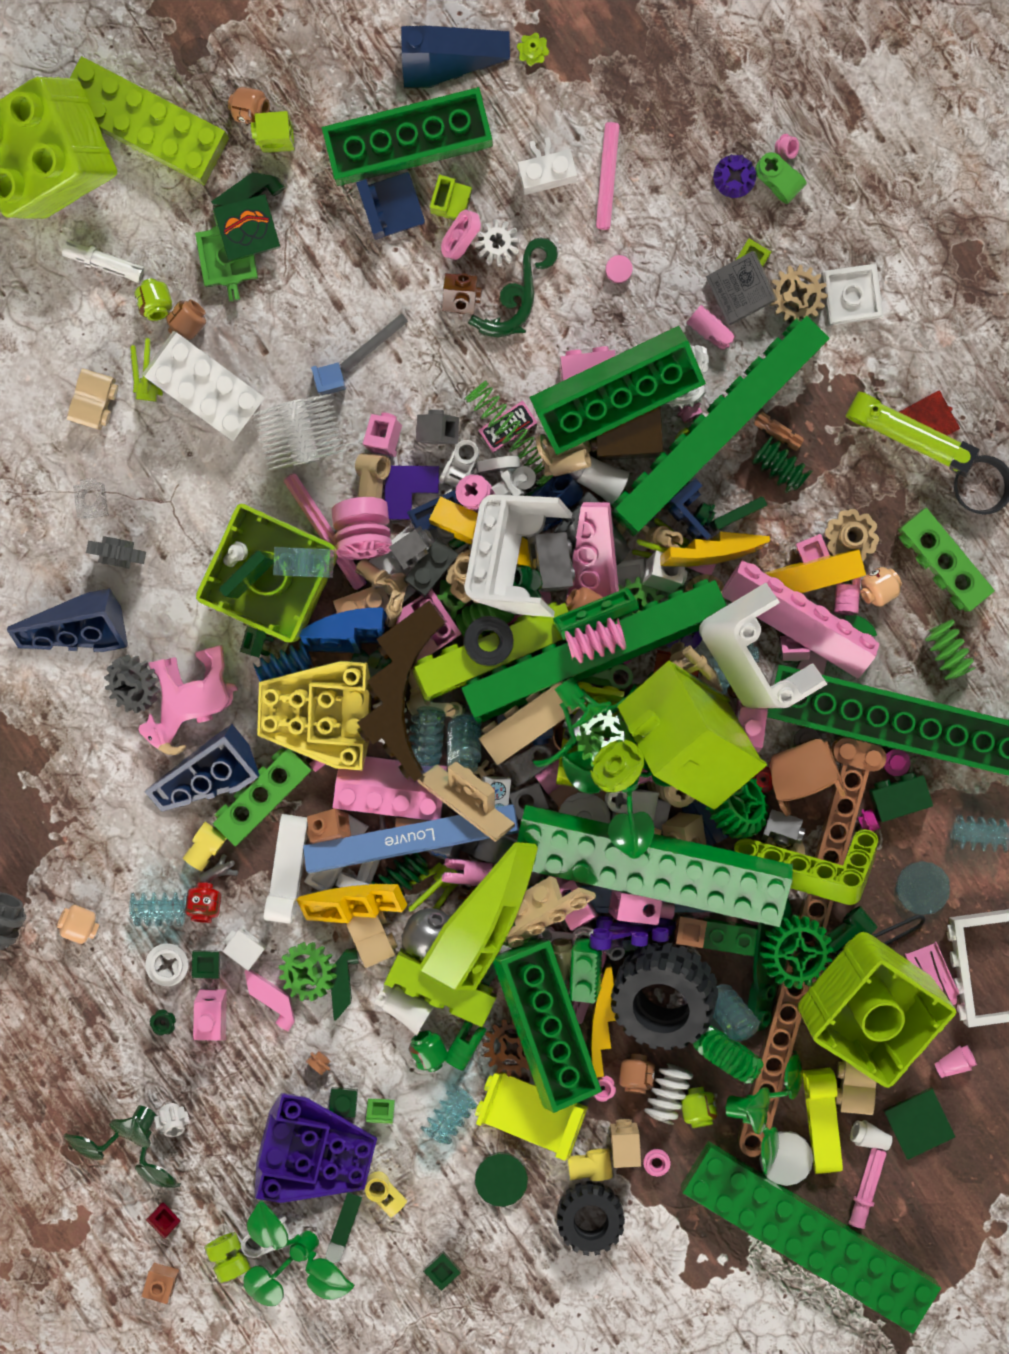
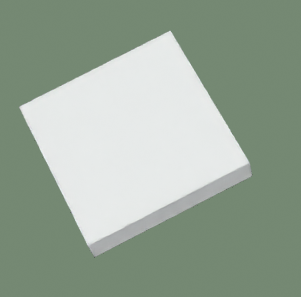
M876 264L822 272L823 283L827 285L824 288V292L828 294L825 300L829 326L884 317Z

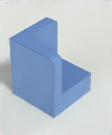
M339 362L320 368L317 366L311 367L319 395L323 396L346 390Z

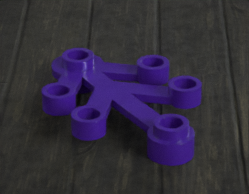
M598 916L596 929L590 934L589 946L596 950H608L611 948L612 940L632 936V945L646 946L648 944L647 932L650 931L652 933V940L665 942L668 941V936L673 934L676 922L671 919L659 918L658 925L617 920V923H613L612 917Z

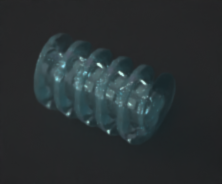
M422 706L417 709L419 714L411 716V721L417 724L410 726V731L415 734H411L409 740L413 742L411 746L420 765L435 766L440 763L442 758L441 749L443 747L445 712L437 707Z
M471 714L458 715L448 723L447 764L449 767L456 761L464 768H469L472 772H475L478 769V763L481 761V741L479 740L481 724H478Z
M957 815L951 826V847L953 848L955 842L959 841L960 849H964L966 843L970 842L971 850H975L977 843H980L982 851H985L988 844H991L992 851L996 852L998 846L1002 845L1003 852L1007 853L1009 848V827L1006 820L1001 818L996 823V820L990 817L987 821H985L984 817H978L975 821L973 816H967L964 821L962 815Z
M131 892L129 902L130 918L135 926H140L142 921H144L146 926H151L153 920L157 926H162L164 919L167 926H172L175 919L178 926H183L187 916L185 913L186 893H184L183 899L179 900L177 892H174L172 900H169L167 893L163 892L161 900H158L156 892H153L150 900H147L145 892H142L140 899L136 900L135 893Z
M716 986L718 988V998L713 1018L726 1032L728 1037L734 1041H743L752 1037L759 1028L758 1018L754 1016L737 992L732 990V986Z
M452 1084L456 1090L455 1093L446 1091V1095L450 1100L447 1102L440 1099L439 1101L443 1110L433 1109L437 1118L427 1117V1121L431 1125L430 1128L421 1126V1130L439 1143L451 1144L452 1138L450 1135L456 1136L459 1132L456 1126L463 1127L465 1124L462 1117L469 1118L471 1116L469 1109L474 1110L477 1108V1103L473 1097L455 1084Z

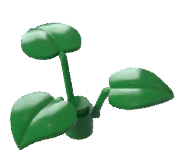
M573 677L559 685L554 690L562 700V703L559 705L564 712L570 739L556 755L545 760L533 761L535 766H547L560 759L564 754H567L578 743L574 728L589 722L595 715L600 713L606 716L608 710H611L612 714L619 710L617 706L627 697L610 706L612 704L610 701L598 704L586 694L584 689H580ZM635 684L627 697L637 689ZM585 699L590 703L587 707L583 704L586 702ZM568 707L571 710L580 707L584 715L572 725Z
M584 751L564 754L562 756L563 768L570 783L583 793H598L601 788L594 783L591 777V770L593 771L594 766H591L592 759L583 760ZM644 758L643 768L648 772H641L639 777L648 778L652 776L655 784L662 787H671L668 783L653 776ZM639 777L632 785L622 790V792L627 794L628 814L616 815L608 827L611 843L631 859H637L642 856L650 847L654 837V823L649 814L643 811L633 814L632 792L638 787Z
M794 1050V1054L790 1057L785 1069V1088L783 1091L770 1093L769 1089L764 1087L755 1095L747 1094V1097L730 1095L726 1102V1115L728 1117L743 1119V1123L752 1125L753 1131L756 1134L764 1133L765 1137L761 1144V1157L764 1168L763 1174L766 1175L775 1162L779 1149L777 1129L771 1127L769 1130L766 1127L770 1098L789 1095V1099H795L802 1084V1064L797 1051Z
M262 1200L256 1205L247 1222V1230L250 1237L263 1248L272 1246L275 1250L289 1245L291 1246L290 1257L272 1275L261 1265L253 1266L246 1272L243 1284L249 1296L265 1306L278 1305L284 1298V1290L275 1278L293 1260L301 1262L308 1259L305 1269L310 1274L307 1278V1285L320 1298L327 1300L338 1299L354 1288L355 1284L351 1283L332 1262L324 1258L313 1260L316 1256L314 1251L319 1246V1239L313 1232L303 1231L300 1235L297 1234L294 1238L288 1240L289 1237L285 1227L272 1210Z

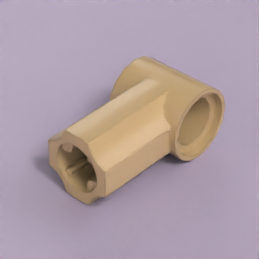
M360 453L355 461V471L360 476L358 497L381 499L383 480L388 477L391 469L390 459L387 456L370 453Z

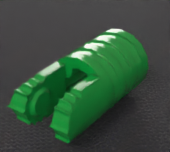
M467 1020L464 1021L447 1051V1058L445 1060L449 1065L461 1071L466 1069L487 1031L485 1027H478L469 1042L466 1040V1037L473 1023Z

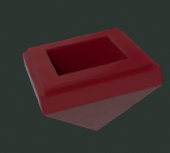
M164 1202L146 1219L163 1239L181 1222Z

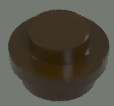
M801 728L794 736V745L796 747L815 739L821 740V737L813 728Z

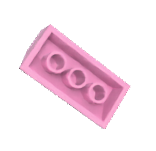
M366 756L362 771L338 769L333 808L423 820L441 819L443 801L419 784L418 780L415 782L412 778L407 780L398 768L401 765L398 760ZM420 763L425 773L435 766L433 764ZM439 765L441 768L447 771V766Z

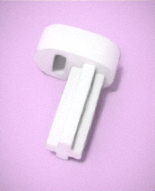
M380 860L362 863L357 876L340 872L336 886L341 888L372 884L371 880L373 881Z

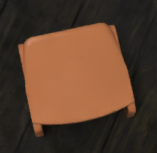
M815 739L776 753L771 757L769 767L772 774V784L779 806L785 816L791 815L788 801L812 795L834 783L841 797L847 795L828 741L823 742L820 739Z

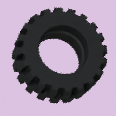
M653 943L648 944L647 949L644 947L636 949L634 954H629L624 959L612 989L611 1008L613 1013H616L614 1017L619 1026H624L623 1031L629 1037L633 1035L636 1042L643 1044V1042L650 1045L649 1048L657 1049V1047H664V1050H673L674 1046H678L679 1049L687 1047L689 1041L695 1043L701 1038L702 1034L707 1032L713 1019L718 998L717 980L713 973L710 974L711 967L705 961L702 963L700 961L701 956L693 952L691 954L687 952L688 948L683 946L679 948L673 947L672 943H664L663 946ZM652 984L668 985L678 990L688 1003L679 1008H663L649 1001L642 992V988Z

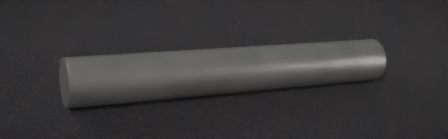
M401 313L344 360L340 365L347 373L408 322L406 317Z

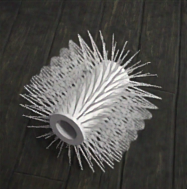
M327 394L326 396H316V398L313 396L310 399L293 400L282 403L278 407L273 406L272 408L261 410L259 415L263 414V417H258L257 421L269 420V418L270 421L261 422L258 425L267 426L262 428L260 432H265V430L274 431L264 433L258 437H266L267 435H276V437L260 441V443L277 441L284 438V441L273 442L271 445L267 444L261 447L263 449L280 445L279 448L263 452V454L288 450L287 452L277 453L276 455L264 458L266 460L284 457L283 459L269 462L266 465L282 463L288 460L293 461L269 468L268 470L286 468L292 465H304L318 461L323 457L333 456L346 451L327 452L328 450L340 447L342 444L320 448L321 446L343 440L324 441L342 433H334L318 438V435L334 432L337 429L332 428L322 431L323 428L333 426L336 422L316 426V424H321L328 420L331 421L334 418L326 417V419L319 420L320 417H325L327 414L331 415L333 412L319 413L325 409L332 408L330 405L329 407L323 406V404H328L330 400L327 402L326 400L324 402L318 401L317 403V400L327 398Z

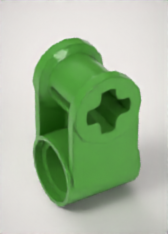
M766 153L756 165L757 177L785 204H789L807 185L804 177L777 153ZM771 163L774 167L768 172L765 170V167Z

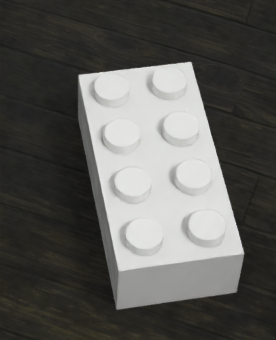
M175 331L171 333L142 373V376L232 441L235 440L265 398Z

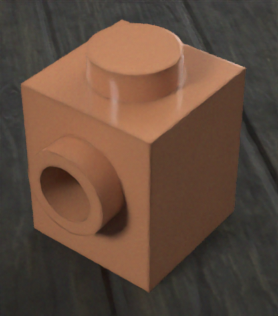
M331 809L307 816V835L313 844L351 836L348 813L338 809Z

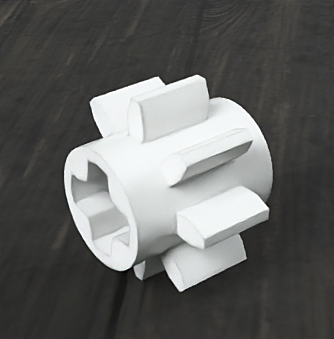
M175 1103L162 1106L159 1110L160 1116L154 1117L156 1129H160V1134H165L167 1137L181 1135L185 1130L184 1125L190 1123L188 1112L184 1111L183 1106L179 1107Z

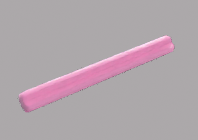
M294 473L284 479L285 485L320 538L335 546L337 543L335 542L333 529L298 476ZM338 556L336 562L352 587L358 590L366 585L365 578L355 572L356 565L354 561Z

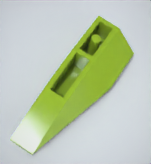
M515 842L444 924L419 966L421 971L454 990H476L500 951L514 923L533 869L538 849L536 844Z

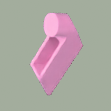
M245 970L249 994L279 1013L280 1016L275 1023L282 1029L289 1031L295 1022L290 995L253 970Z

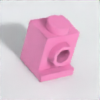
M381 413V416L371 414L363 445L371 453L396 457L397 452L395 450L402 424L395 415L389 413Z

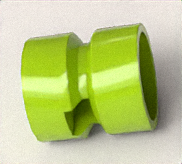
M236 1232L220 1236L204 1246L209 1261L215 1262L213 1270L220 1283L230 1281L251 1268L246 1255L239 1251L241 1243Z

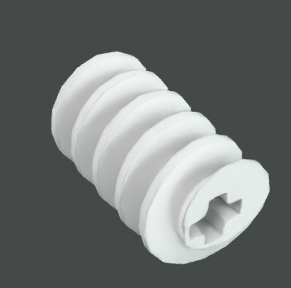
M667 1064L668 1068H659V1071L665 1077L655 1079L661 1085V1088H652L651 1090L657 1095V1098H648V1102L654 1107L653 1109L645 1108L644 1111L658 1121L674 1125L671 1120L677 1119L678 1113L673 1109L682 1108V1104L677 1099H685L686 1094L681 1089L689 1088V1083L685 1079H692L693 1074L679 1066Z

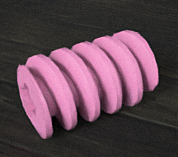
M480 475L465 476L456 486L457 500L464 507L476 513L479 511L481 501L495 493L491 488L493 486Z
M607 618V627H604L600 621H597L595 631L588 624L586 625L585 634L579 628H575V637H572L568 631H565L572 659L575 657L580 664L583 663L584 654L590 660H594V651H597L601 657H604L606 647L612 654L615 653L616 644L622 650H626V642L618 618L617 624L611 618Z

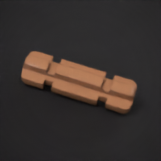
M764 412L759 413L754 421L755 426L761 430L763 428L766 429V433L783 444L786 442L787 446L794 451H797L804 441L803 437L796 433L792 434V430L778 421L770 420V416Z

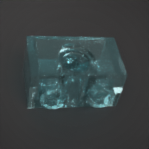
M274 547L273 575L333 578L334 550Z

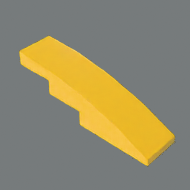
M440 497L429 518V524L454 533L456 539L472 545L478 513ZM522 537L516 567L528 565L531 568L528 541Z
M720 531L710 540L695 539L686 548L669 547L660 556V565L692 567L738 559L759 551L770 542V536Z
M859 549L834 556L828 555L805 563L799 562L765 572L771 578L779 579L794 592L800 593L866 576Z
M398 884L347 886L299 896L297 899L306 920L349 923L354 916L376 918L380 911L403 912L407 907L406 900Z
M610 963L604 966L600 985L601 990L594 1004L592 1015L591 1058L597 1077H604L601 1050L611 1049L608 1022L616 1021L614 1018L616 1013H613L611 1008V993L614 982Z

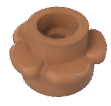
M322 1052L310 1053L311 1056L306 1062L316 1072L323 1075L326 1070H331L328 1066L331 1061Z

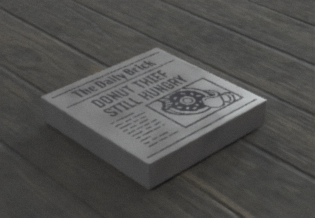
M754 251L706 276L728 325H732L778 300Z

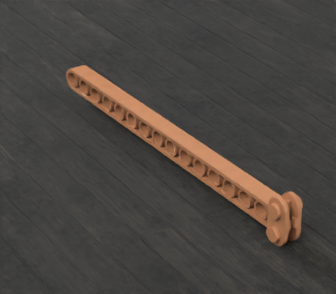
M849 737L837 738L831 746L835 760L840 762L838 771L842 777L847 795L841 797L834 784L814 857L823 860V856L827 851H835L837 858L834 863L842 866L847 855L869 771L875 772L883 768L887 757L881 747ZM849 773H855L858 777V782L853 787H847L845 784V777ZM842 799H848L851 803L849 811L845 813H840L837 808L839 801ZM834 825H842L844 829L843 835L838 839H833L830 834L831 828ZM804 893L798 917L801 919L802 916H807L810 921L816 920L819 922V927L826 929L834 901ZM816 902L821 903L822 912L817 916L810 915V905ZM813 940L805 942V944L815 946ZM797 947V951L794 950L792 954L795 957L797 956V953L799 954L800 950H802L799 947ZM810 958L808 960L807 965H805V967H807L810 964L813 958ZM786 960L784 971L792 972L789 960ZM784 982L779 984L771 1013L772 1019L767 1027L759 1056L764 1066L758 1078L752 1083L749 1095H755L763 1084L773 1086L771 1093L781 1092L785 1069L791 1057L802 1018L798 1010V1003L809 990V987L804 982L802 988L796 993L788 992ZM786 1006H791L794 1008L793 1016L788 1019L782 1018L780 1016L781 1010ZM778 1032L787 1034V1039L783 1044H775L773 1042V1038ZM771 1058L780 1060V1065L775 1070L766 1068V1063ZM779 1097L770 1098L766 1127L769 1130L773 1123ZM742 1119L737 1139L740 1149L749 1157L759 1156L761 1154L762 1140L765 1137L764 1133L756 1134L753 1131L752 1125L743 1123ZM748 1136H757L759 1141L755 1146L748 1147L745 1145V1140Z

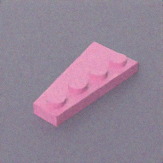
M583 502L580 508L576 534L577 540L572 559L575 581L573 586L569 588L567 597L573 589L578 590L581 587H587L605 597L619 591L610 503Z

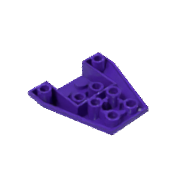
M281 1093L269 1111L256 1162L255 1198L285 1203L364 1190L377 1137L307 1097Z

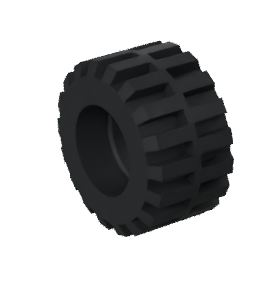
M586 1181L587 1185H581L580 1182L575 1184L573 1190L569 1188L566 1191V1196H562L559 1201L560 1205L557 1207L559 1234L564 1238V1243L567 1246L571 1245L572 1250L576 1253L581 1250L583 1255L589 1256V1252H594L595 1256L601 1255L600 1250L604 1249L606 1252L611 1250V1245H616L619 1242V1235L622 1236L623 1224H625L623 1207L619 1197L614 1195L610 1187L606 1189L603 1183L600 1182L597 1185H593L592 1181ZM589 1205L600 1207L606 1213L605 1223L593 1231L583 1230L575 1223L576 1213L581 1208Z

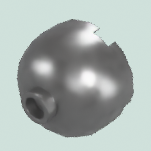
M433 908L422 909L414 913L408 919L401 935L402 944L410 955L414 953L420 957V961H423L438 933L450 917L445 912Z

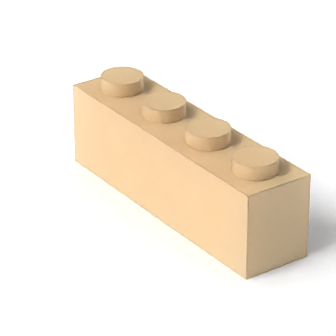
M567 680L550 686L543 693L538 691L525 698L528 702L520 709L515 705L503 714L506 719L497 724L494 720L481 729L484 734L479 740L497 765L565 718L563 709L559 705L562 703V700L554 689ZM568 707L569 714H572L580 707H577L574 710H571V708Z

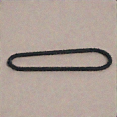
M923 915L913 916L872 936L877 938L909 922L921 919L920 923L915 927L884 942L885 945H889L923 926L925 917Z

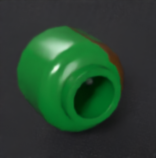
M425 1030L419 1032L417 1036L414 1035L408 1050L415 1066L419 1070H428V1072H435L441 1069L442 1063L447 1058V1050L439 1034Z

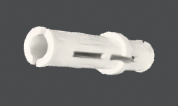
M67 240L64 244L62 256L84 263L85 267L99 268L136 283H140L143 277V266L102 253L93 246L89 248Z

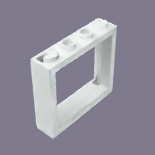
M1009 909L949 917L950 925H947V937L953 943L954 951L950 952V961L952 967H956L957 978H954L953 981L960 994L961 1004L957 1005L960 1021L963 1020V1023L968 1027L1009 1022V1011L975 1016L963 927L1009 921Z

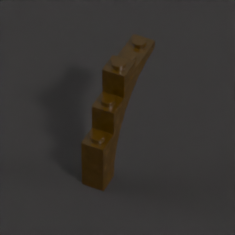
M432 600L427 601L377 639L380 644L377 646L379 652L386 660L391 658L393 662L367 680L370 685L367 690L376 701L380 699L382 704L357 722L360 726L357 731L364 741H371L372 744H375L380 739H383L385 742L382 745L384 750L391 758L395 756L401 763L398 767L407 780L412 778L414 782L426 773L414 755L407 735L404 715L405 692L410 672L419 653L429 639L447 623V620Z

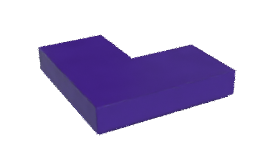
M391 465L390 473L385 479V501L388 505L389 520H410L407 512L412 510V493L439 494V466Z

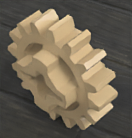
M800 264L796 271L791 266H788L787 274L782 271L778 272L777 276L780 281L772 280L771 285L775 287L773 291L778 300L769 305L777 306L775 315L784 314L783 322H786L789 317L793 318V321L796 318H802L803 320L808 315L816 318L818 316L816 309H824L825 305L820 300H825L828 294L821 293V290L827 285L826 283L819 284L818 280L821 274L811 275L813 268L810 267L804 272L803 266ZM800 278L807 280L810 284L808 285L800 281ZM787 281L788 290L780 295L781 287ZM795 289L798 293L803 292L804 294L800 301L798 297H792ZM815 295V301L812 307L808 309L807 300ZM785 305L795 308L796 312L789 310Z

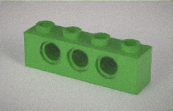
M927 507L921 509L897 529L901 534L898 536L900 541L906 548L912 547L917 553L915 557L917 562L925 570L927 568L931 570L935 575L932 578L941 590L946 589L952 596L950 601L957 610L961 611L963 609L964 612H970L995 591ZM923 534H928L932 537L933 543L929 549L921 544L920 540ZM941 554L946 555L950 560L947 569H942L938 565V558ZM958 575L964 576L967 581V585L963 590L958 589L955 585V579Z
M281 747L271 757L274 762L267 769L262 766L258 770L259 777L255 779L250 787L247 788L245 786L237 791L233 796L236 801L230 807L225 804L215 813L214 816L217 820L213 825L234 846L240 844L313 770L297 752L288 748L285 750ZM277 768H282L287 772V779L284 783H279L274 779L273 774ZM258 787H263L268 791V798L264 802L258 801L255 797V790ZM239 806H244L249 811V818L245 821L240 820L236 816V809Z

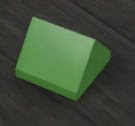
M368 1098L366 1122L394 1123L395 1100Z

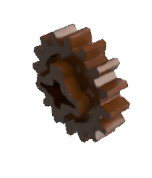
M502 1018L501 1026L494 1022L492 1025L494 1032L486 1031V1036L490 1040L483 1041V1046L489 1048V1050L484 1052V1057L492 1058L488 1065L491 1067L496 1064L498 1074L503 1069L507 1070L508 1077L511 1076L513 1070H516V1073L520 1076L521 1068L523 1067L530 1071L518 1034L507 1032L510 1029L516 1030L513 1019L512 1023H508L506 1018ZM498 1038L501 1047L495 1053L494 1042ZM507 1042L511 1044L516 1042L517 1052H514L512 1049L507 1051ZM506 1059L515 1060L517 1063L509 1064L505 1063L504 1061Z

